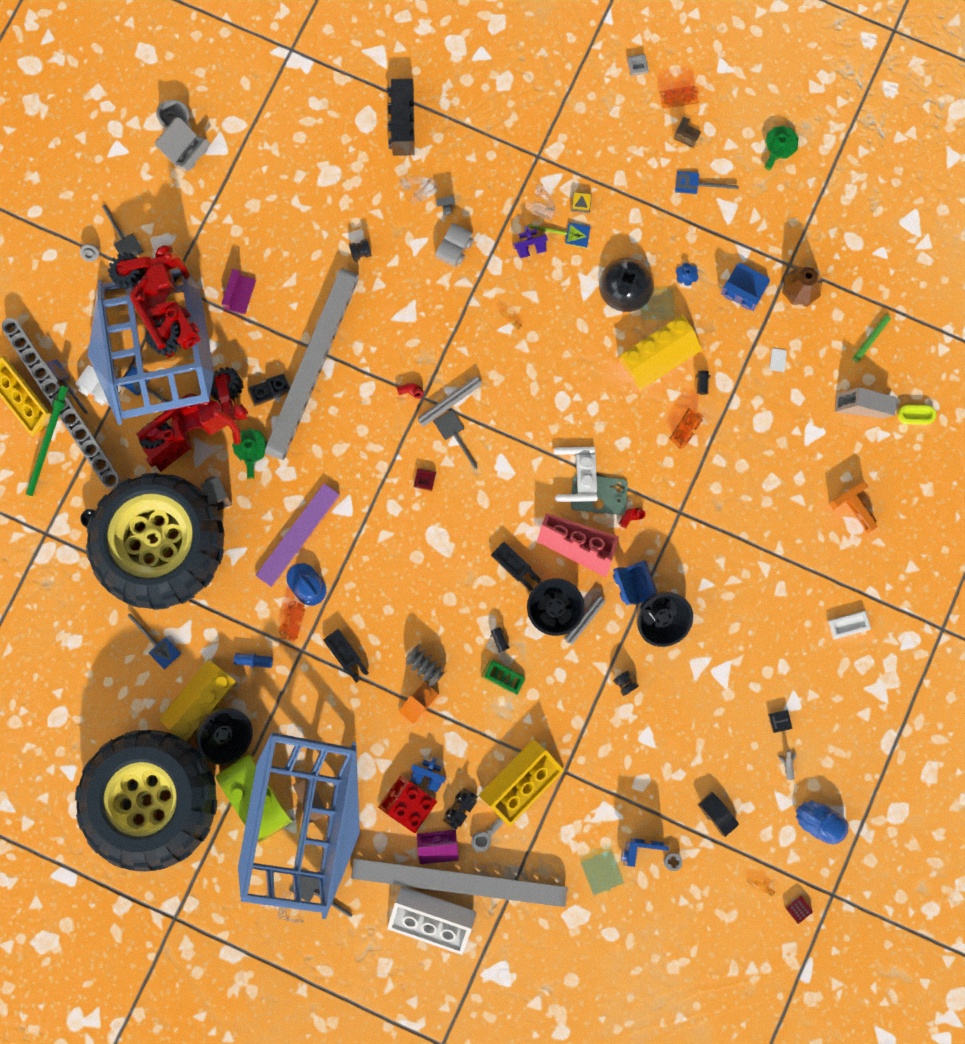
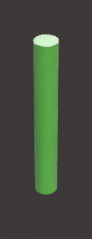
M884 315L852 359L855 362L860 361L891 320L888 315Z

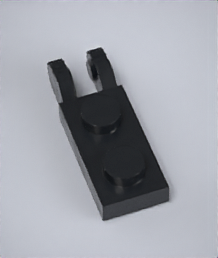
M505 542L490 555L528 591L531 592L533 587L523 578L527 573L535 582L539 583L541 581V578L531 569L532 567Z
M339 629L323 639L344 670L348 671L356 683L360 680L351 669L354 665L357 664L363 674H369L362 664L360 657Z

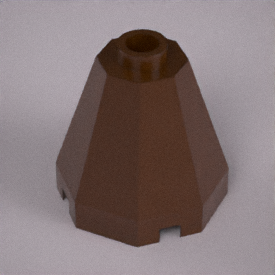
M796 267L784 277L782 293L792 305L799 304L808 307L820 298L822 279L814 268Z

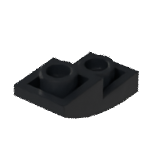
M284 373L247 388L254 407L276 399L290 390Z
M710 792L697 804L706 818L713 822L722 836L726 837L739 825L732 813L713 792Z

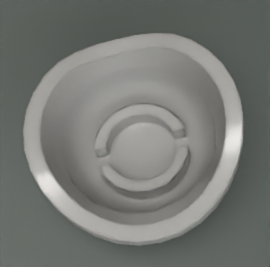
M178 100L163 102L156 111L159 123L164 129L167 128L175 117L181 118L186 125L189 120L188 108Z

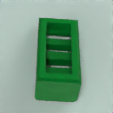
M494 660L488 661L481 675V678L515 695H518L526 677ZM493 667H495L496 669L491 677L490 673ZM500 670L503 671L500 679L497 680ZM507 674H509L510 677L507 683L505 684L504 681L507 677ZM516 677V678H518V679H517V681H516L514 687L512 688V687H510V686H511V684H512L514 678Z

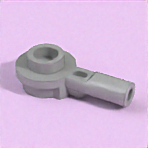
M498 817L485 832L474 834L471 840L472 847L479 852L486 851L491 844L490 837L504 822Z

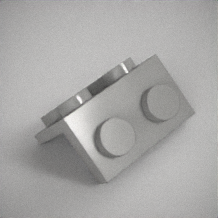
M175 117L157 138L155 146L178 169L188 172L194 168L200 156L207 152L210 142L205 138L197 136L181 118Z

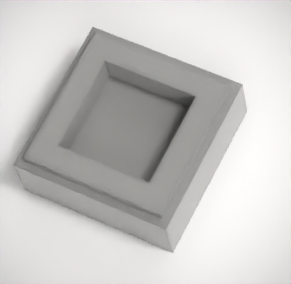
M645 54L627 57L630 77L648 74L649 70Z

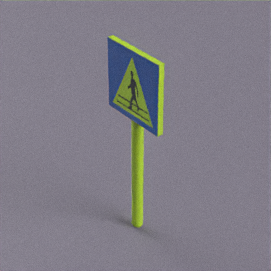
M569 223L566 232L528 224V227L532 229L566 235L565 244L587 248L591 228L589 226Z

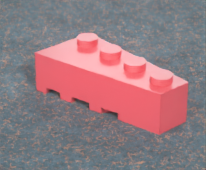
M546 513L537 542L607 577L619 537Z

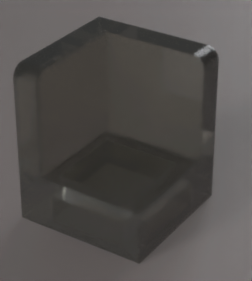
M683 117L675 132L674 140L694 148L701 131L689 126L690 119Z

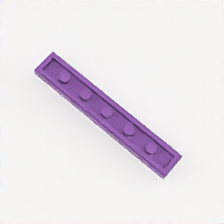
M323 484L255 576L272 588L340 495L326 484Z

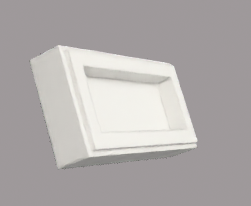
M866 611L827 621L833 640L871 629Z

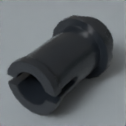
M698 371L696 378H698L696 394L708 395L709 378H711V375H709V371Z
M499 627L490 631L492 634L490 637H493L498 653L510 649L503 633L505 630Z

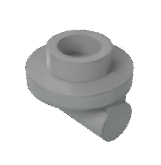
M85 244L80 247L81 257L89 262L95 261L101 251L100 246Z

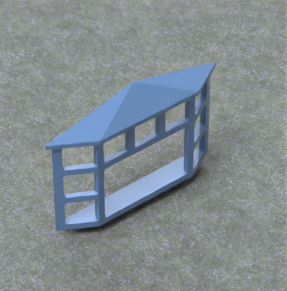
M179 269L170 270L172 277L182 276ZM191 273L188 279L182 276V285L175 286L176 291L170 294L184 292L186 308L191 314L189 319L191 323L194 321L200 330L198 335L201 340L192 347L195 362L144 373L135 308L129 297L133 289L128 287L126 296L105 300V291L119 289L120 287L114 282L102 284V279L98 280L88 358L118 425H121L122 419L209 402L214 369L201 291ZM127 303L130 321L109 326L106 307ZM131 329L134 347L113 352L110 333ZM135 355L138 374L116 379L114 359ZM196 370L201 395L179 399L174 375ZM168 376L173 400L151 405L146 380ZM139 382L144 407L123 411L119 399L118 386Z
M271 733L256 765L239 858L238 875L241 902L321 912L322 919H326L360 834L356 742H353L351 747ZM276 742L294 745L284 768L271 766ZM302 747L321 750L310 773L292 769ZM328 752L346 755L337 777L318 774ZM270 772L309 779L293 868L254 863ZM317 780L335 784L330 809L312 805ZM311 812L329 815L325 840L307 838ZM305 844L324 847L319 872L301 870ZM252 869L266 871L268 896L248 893ZM274 872L291 874L293 876L294 900L275 897ZM300 876L318 878L321 903L301 900Z

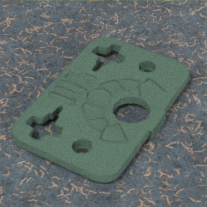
M577 475L573 478L571 494H578L576 485ZM596 476L597 499H601L604 502L603 508L595 509L593 501L571 502L570 504L571 508L576 511L622 515L626 510L628 483L624 479ZM621 482V486H624V489L618 493L617 489L610 486Z

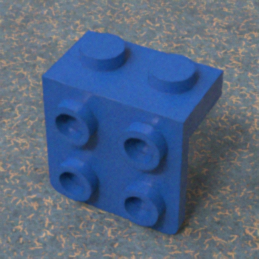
M738 263L725 283L721 295L730 301L740 304L747 310L754 311L770 279L748 266Z
M646 560L629 567L613 569L614 581L621 590L620 598L626 605L642 604L647 597L658 592Z
M631 838V842H626L625 849L621 851V861L624 862L623 866L635 867L637 847L669 851V847L665 846V842L651 841V844H645L644 839Z

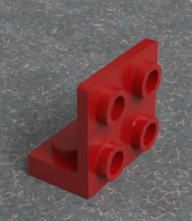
M400 775L377 808L411 832L416 833L437 801Z

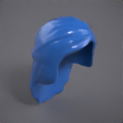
M812 800L810 802H803L802 805L798 806L796 810L797 815L795 816L798 819V824L813 837L832 845L838 844L846 838L849 824L841 813L832 810L825 804Z

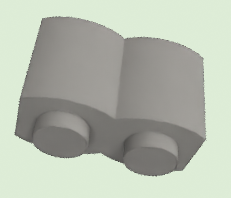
M452 223L436 251V259L453 268H456L458 264L461 265L465 259V250L470 249L474 242L472 238L473 233Z

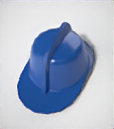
M299 563L290 568L286 576L287 584L298 600L308 606L321 603L326 595V586L318 573L305 563Z

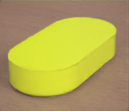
M907 404L903 405L897 412L898 420L903 424L929 425L936 419L937 415L936 410L930 405Z

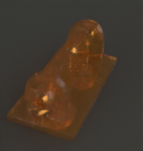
M696 86L659 91L662 109L699 103L697 96L699 95V90Z
M688 408L669 439L679 449L688 446L690 439L694 435L692 430H697L701 422H703L702 418L704 416Z
M289 601V604L285 606L284 623H281L279 627V639H287L291 642H295V639H298L301 626L294 623L295 621L302 622L305 613L304 604L297 603L296 606L297 601Z

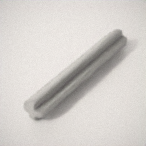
M475 376L419 416L418 422L420 425L426 426L482 385L481 380Z

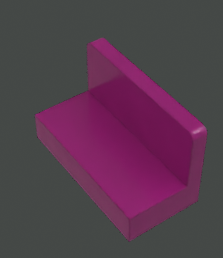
M232 269L221 303L223 308L245 315L256 280L242 276L239 270Z
M456 830L417 833L419 864L459 860Z

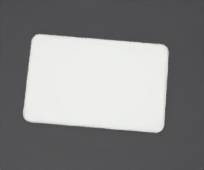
M772 349L770 370L785 371L786 350Z

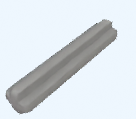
M598 595L584 612L580 624L565 636L564 640L568 644L572 645L606 602L604 598Z

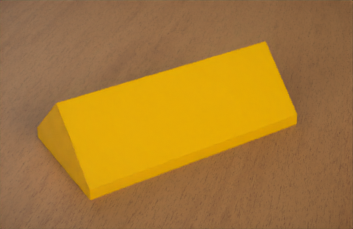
M1 356L0 397L31 437H33L48 426L51 412L13 364L5 356Z

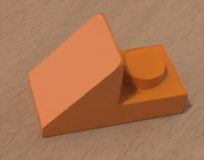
M423 682L416 692L407 699L399 712L414 724L439 694L427 683Z

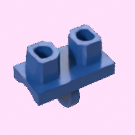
M433 757L431 762L423 760L422 765L429 767L428 770L413 764L410 782L420 785L423 777L427 776L431 778L427 789L437 792L442 783H445L446 777L432 772L433 769L440 772L442 766L435 764L437 758Z

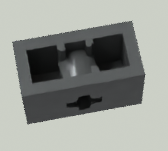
M213 476L204 480L205 483H202L201 486L204 493L208 496L207 501L209 505L214 504L217 511L232 506L225 485L219 477Z

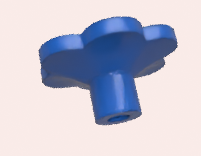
M684 263L682 267H678L676 269L677 282L684 283L685 286H690L692 282H696L698 280L697 267L691 266L689 263Z

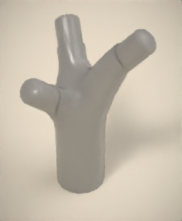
M790 750L787 751L786 760L781 756L778 759L785 766L787 780H794L793 764L797 754L793 753L791 756Z

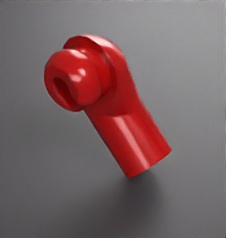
M413 382L396 387L398 395L408 393L416 399H421L424 395V390Z
M642 508L627 509L618 525L626 529L630 521L644 519L646 513Z

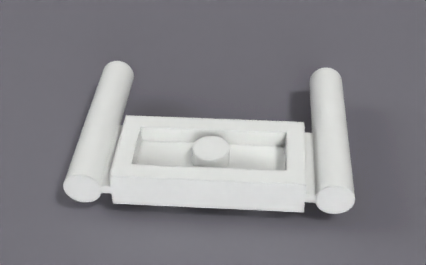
M595 446L555 447L553 449L555 455L576 454L578 493L557 494L555 496L556 502L597 501Z

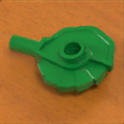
M780 125V127H773L767 133L765 143L770 154L764 166L766 170L771 171L776 160L788 159L798 150L799 137L790 127L787 128Z
M252 428L241 431V443L239 445L234 444V442L232 444L234 455H237L241 461L245 462L247 479L255 478L254 465L257 461L264 458L267 446L263 433Z

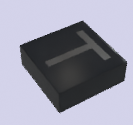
M788 710L768 714L773 733L793 729Z

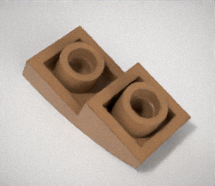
M307 778L293 784L303 811L309 779ZM315 786L312 805L324 808ZM311 812L309 823L323 818L327 814Z

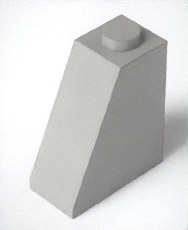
M858 387L836 394L835 412L887 418L895 416L897 397Z

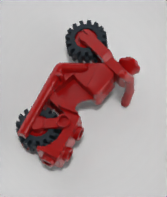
M160 246L155 253L156 258L152 259L150 257L138 258L130 252L128 254L123 252V256L120 253L117 254V259L113 257L114 263H109L111 268H108L110 273L108 275L120 288L128 290L129 287L133 289L129 296L130 300L147 328L149 334H146L148 339L146 341L154 351L170 358L174 356V352L178 351L176 349L177 346L179 348L182 346L187 350L201 340L198 335L200 330L194 321L191 323L189 319L191 314L187 308H181L174 301L166 302L168 294L176 291L172 273L169 270L178 266L182 276L185 279L190 278V273L185 263L176 253H173L171 246Z
M221 367L219 372L217 370L214 371L210 394L215 401L209 400V402L166 410L136 433L140 441L139 443L143 447L142 450L148 456L145 460L151 467L156 466L162 472L183 454L192 449L188 432L194 428H202L211 435L229 426L233 432L234 444L239 445L241 443V430L238 420L248 419L247 414L249 412L242 404H237L238 393H242L241 389H244L243 380L234 368L225 367L224 370ZM188 393V394H186L185 396H183L181 399L189 398V397H194V396H198V395L192 394V393ZM172 418L173 422H171L172 426L170 427L167 421Z

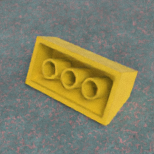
M682 314L621 354L619 362L639 391H641L701 352L702 349L693 328Z
M208 659L158 720L176 736L190 743L196 736L197 727L202 718L209 712L218 709L238 685V682Z
M533 739L478 796L511 827L564 770L547 750Z

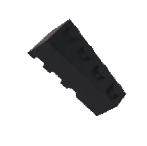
M391 79V86H388V97H391V103H388V115L391 114V121H388V132H391V138H388V147L392 149L393 156L415 155L413 79Z

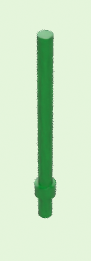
M61 385L57 399H54L52 405L54 408L25 493L26 495L33 496L60 412L65 406L64 400L68 387Z

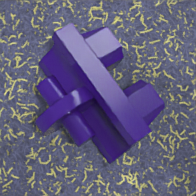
M528 225L524 226V232L518 233L519 239L526 237L527 240L513 243V249H516L520 258L530 256L528 246L533 244L536 254L546 252L547 235L532 238V235L537 234V230H530Z

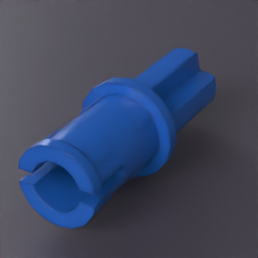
M235 652L234 665L251 666V668H254V666L272 668L273 657L260 656L255 653L243 654Z

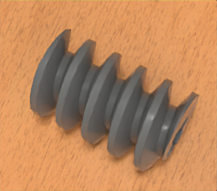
M418 644L405 658L407 659L405 664L406 666L413 664L412 671L419 669L417 676L424 674L423 681L425 682L430 679L428 685L432 687L447 671L441 672L443 665L436 667L438 660L430 662L432 655L430 654L425 657V649L419 652L420 644Z

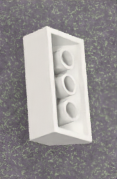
M401 886L387 929L463 955L477 912Z

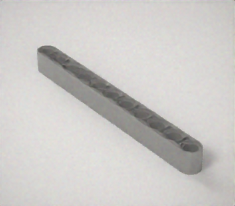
M344 268L339 270L269 438L265 454L280 460L285 459L359 280V274Z
M13 318L5 319L1 324L2 331L50 404L53 405L54 399H57L60 384L58 381L56 382L43 364L45 361L22 326ZM13 325H16L15 330L9 332V328ZM21 341H26L24 346L18 347ZM36 356L33 362H28L29 357ZM40 371H46L43 377H38ZM56 386L53 392L48 393L49 387ZM66 395L64 400L66 404L64 409L61 410L59 418L103 485L112 491L117 487V484L122 482V479ZM71 416H76L73 423H68V419ZM86 431L85 437L78 439V434ZM90 447H96V451L93 454H88ZM101 462H106V467L99 470L98 465ZM116 477V483L108 485L109 479Z
M362 859L353 860L351 879L558 907H566L568 887Z

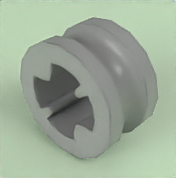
M671 853L664 858V866L669 871H677L682 867V858L678 854ZM672 856L679 862L678 865H675V868L668 864V859L671 860L670 857Z

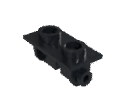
M463 788L456 795V801L452 807L446 810L442 821L457 830L467 818V815L462 811L465 809L471 812L477 803L476 799L478 796L470 790Z

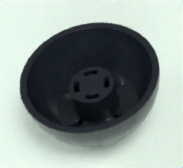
M620 258L608 264L603 270L599 279V291L605 303L611 308L621 312H633L641 309L650 301L654 292V279L649 268L641 261L634 258Z
M552 578L540 582L533 588L527 600V613L531 623L540 632L550 636H561L570 633L580 624L584 616L585 603L581 592L574 584L564 579Z
M661 591L650 595L643 601L638 609L636 622L641 637L647 643L657 647H668L686 637L692 627L694 616L691 605L684 597L674 592Z
M228 707L215 709L206 714L197 727V748L201 755L210 763L217 765L232 763L239 759L249 748L253 737L252 724L249 718L237 709Z

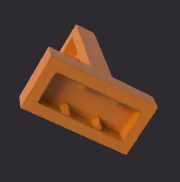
M864 480L834 499L829 505L835 510L844 503H847L868 534L878 526L874 515L869 514L866 510V504L863 499L857 497L858 494L869 487Z

